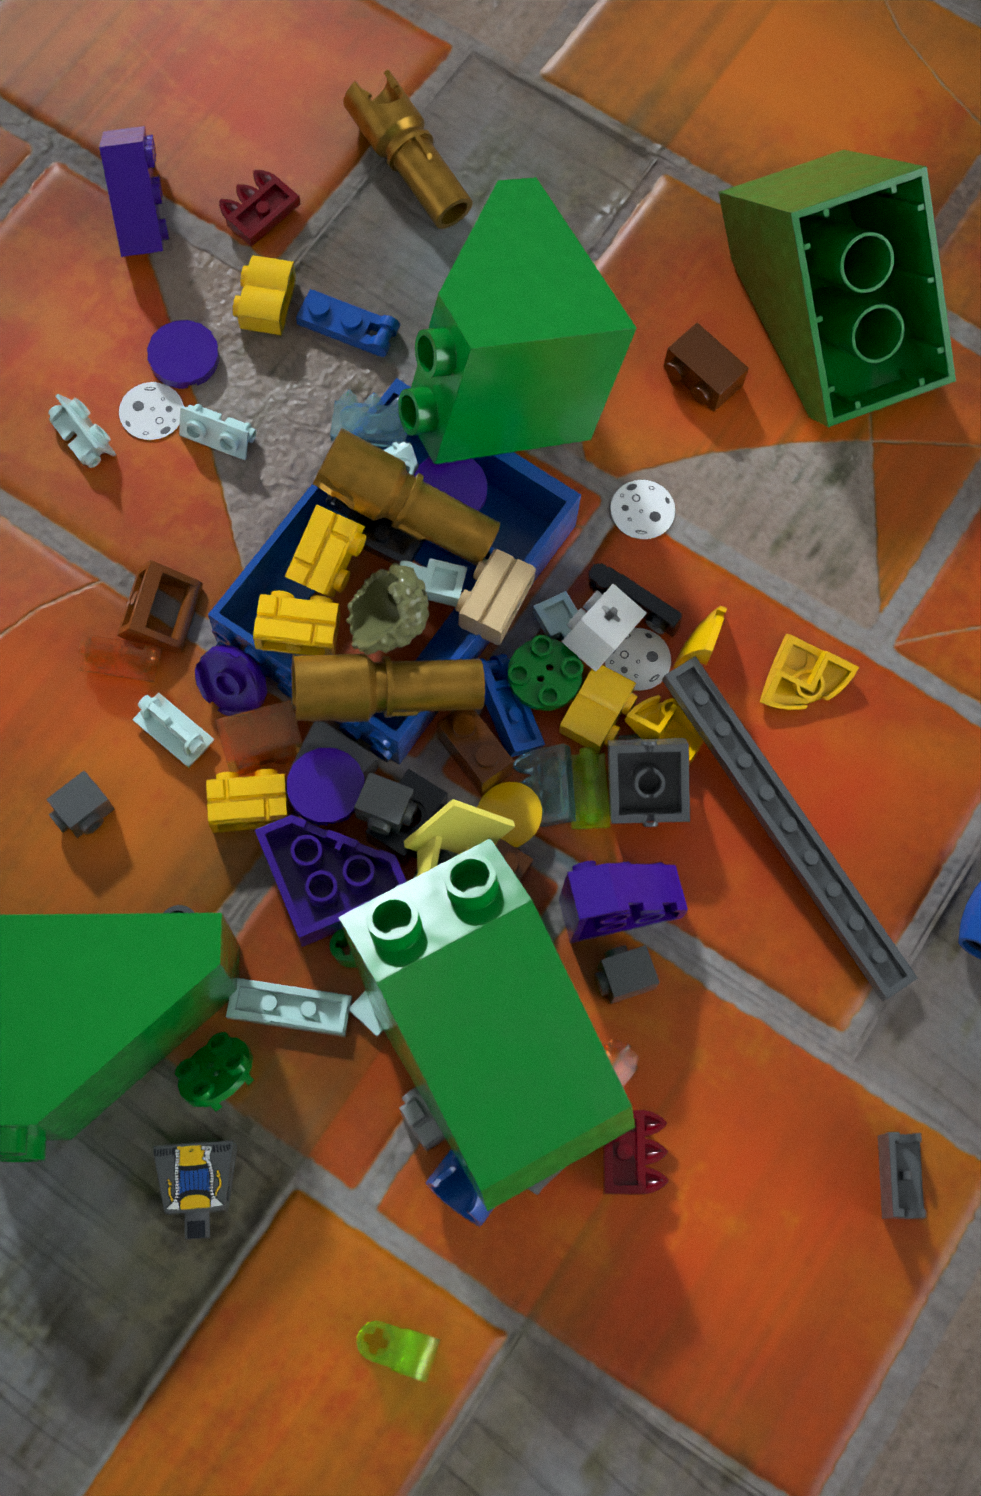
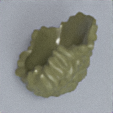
M393 563L389 570L379 569L378 572L371 574L370 578L365 579L362 588L357 590V594L354 595L352 601L347 605L350 613L346 622L350 624L349 630L353 635L352 647L354 649H359L360 652H364L366 655L375 654L379 650L387 653L396 649V647L402 648L410 644L411 640L425 629L426 621L429 617V611L427 610L429 605L427 601L428 595L425 591V583L418 579L414 568Z

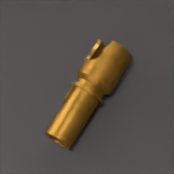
M389 69L384 72V75L387 77L384 89L373 100L370 99L372 97L371 93L362 89L357 82H353L343 98V106L379 157L387 158L389 167L393 171L400 173L438 229L451 227L462 220L472 208L473 201L434 147L433 136L428 130H424L425 120Z
M343 428L340 429L312 483L374 521L385 517L392 521L391 526L393 528L399 529L418 540L427 539L475 566L485 558L500 528V522L425 483L423 475L418 473L416 477L412 476L407 472L404 461Z
M366 654L292 656V704L296 706V721L368 722L375 713H383L386 718L392 716L417 715L420 711L482 709L484 706L485 677L483 664L480 659L391 661V658L387 656L382 658V662H373Z

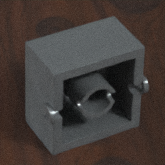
M686 739L608 740L609 816L611 824L642 823L644 827H657L658 822H690L689 744Z

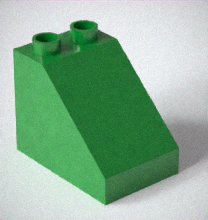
M841 150L718 192L731 261L809 418L826 427H831L956 381L927 166Z
M537 177L497 181L438 293L428 329L420 330L416 336L415 357L417 368L411 388L403 389L400 393L398 411L405 432L410 436H419L434 464L591 440L637 329Z
M491 838L339 917L378 1021L487 1212L635 1128L632 1104L532 899Z
M222 913L0 915V1162L27 1163L45 1161L46 1141L72 1140L229 1001L230 996L237 990L240 945Z

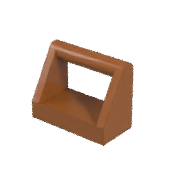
M150 560L138 568L117 636L135 643L174 652H182L203 583ZM159 583L186 589L171 637L145 627Z

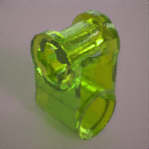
M381 1321L366 1323L359 1330L356 1339L357 1348L363 1357L390 1367L392 1371L426 1383L440 1340L405 1327L402 1329ZM376 1328H380L383 1330L382 1338L387 1340V1346L385 1349L378 1348L375 1354L368 1352L369 1344L363 1341L366 1333L373 1334Z

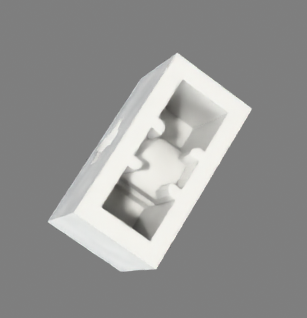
M614 584L604 594L597 590L583 606L587 613L582 608L577 611L566 624L571 631L562 640L563 644L595 672L647 614Z

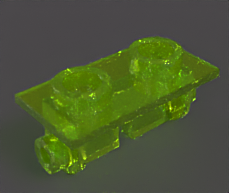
M581 748L579 755H567L572 829L610 828L605 753L595 754L594 748Z

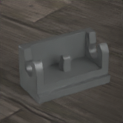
M887 1132L878 1136L882 1219L927 1218L923 1201L920 1151L921 1133L900 1134V1132Z

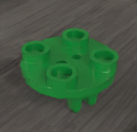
M538 635L515 650L508 663L507 680L512 693L522 704L535 710L551 711L564 707L575 698L582 684L583 664L578 656L562 642L551 639L546 635ZM550 666L553 670L549 671L546 667ZM543 678L544 681L539 682L537 679Z
M219 1032L213 1035L207 1045L200 1048L191 1058H187L178 1064L175 1075L179 1079L178 1089L180 1096L193 1107L205 1108L211 1106L217 1112L222 1108L220 1102L233 1095L244 1082L249 1085L254 1081L249 1074L253 1063V1055L249 1046L237 1037H230L226 1032Z

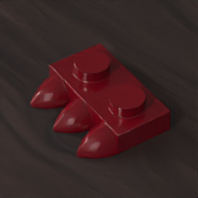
M264 170L253 171L254 181L259 190L249 185H236L237 196L242 204L230 199L219 200L220 211L226 219L227 226L251 247L301 204L300 196L277 176Z
M633 1110L635 1128L603 1145V1195H645L660 1190L668 1183V1179L662 1173L646 1167V1165L658 1162L668 1154V1150L658 1142L645 1139V1136L656 1134L667 1125V1122L661 1116L651 1111Z

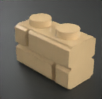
M494 549L489 559L484 558L482 562L478 563L473 574V579L477 581L472 591L470 592L465 589L457 602L455 610L460 612L458 625L475 635H480L485 640L500 645L534 582L535 567L520 559H514L513 556L499 549Z

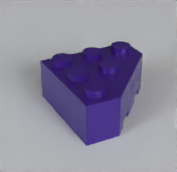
M145 126L103 131L99 150L121 257L164 251L163 240H169L166 218L160 219L158 204H163V193L160 177H154L153 174L157 156L153 135H146Z
M290 815L255 829L302 947L333 935L342 929L339 920L340 916L407 882L395 855L381 849L378 851L360 844L357 840L332 830L327 831L299 817Z
M595 861L578 863L572 866V871L567 872L559 897L570 944L681 919L688 911L676 865H665L662 862L653 864L620 862L605 863L597 866Z

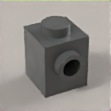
M85 770L46 799L54 809V811L48 814L63 833L70 828L77 838L82 834L88 835L97 830L103 824V818L115 810L108 798Z
M369 772L354 810L356 818L367 822L369 829L383 835H389V832L400 835L404 824L408 826L412 824L418 804L414 803V789Z
M646 945L629 951L626 946H620L605 952V959H602L598 965L599 972L594 973L601 996L608 995L610 1004L654 990L660 983Z

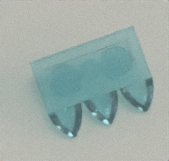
M349 389L338 401L335 400L330 431L331 441L335 440L340 429L343 428L375 446L390 447L394 442L400 444L404 441L406 443L407 433L402 427L398 411L399 396L389 406L383 405L380 396L376 392L371 394L364 403H358L357 397Z
M563 743L531 750L519 756L514 761L513 769L523 774H531L530 777L525 778L520 783L530 787L541 802L542 820L540 827L576 821L570 746Z

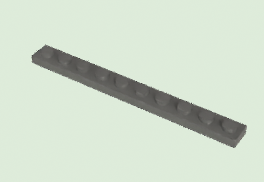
M696 656L664 675L662 678L663 683L882 1001L887 1000L918 979Z

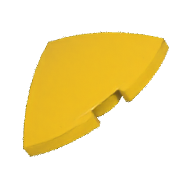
M720 605L700 622L685 642L673 668L679 667L695 656L700 663L707 665L724 621V614L727 611L726 607Z
M786 634L769 671L760 703L779 709H806L807 705L805 704L819 699L828 701L836 696L849 684L859 667L791 634Z
M661 696L650 697L636 705L627 714L625 722L641 739L685 738L689 744V765L704 742L674 698L659 703Z

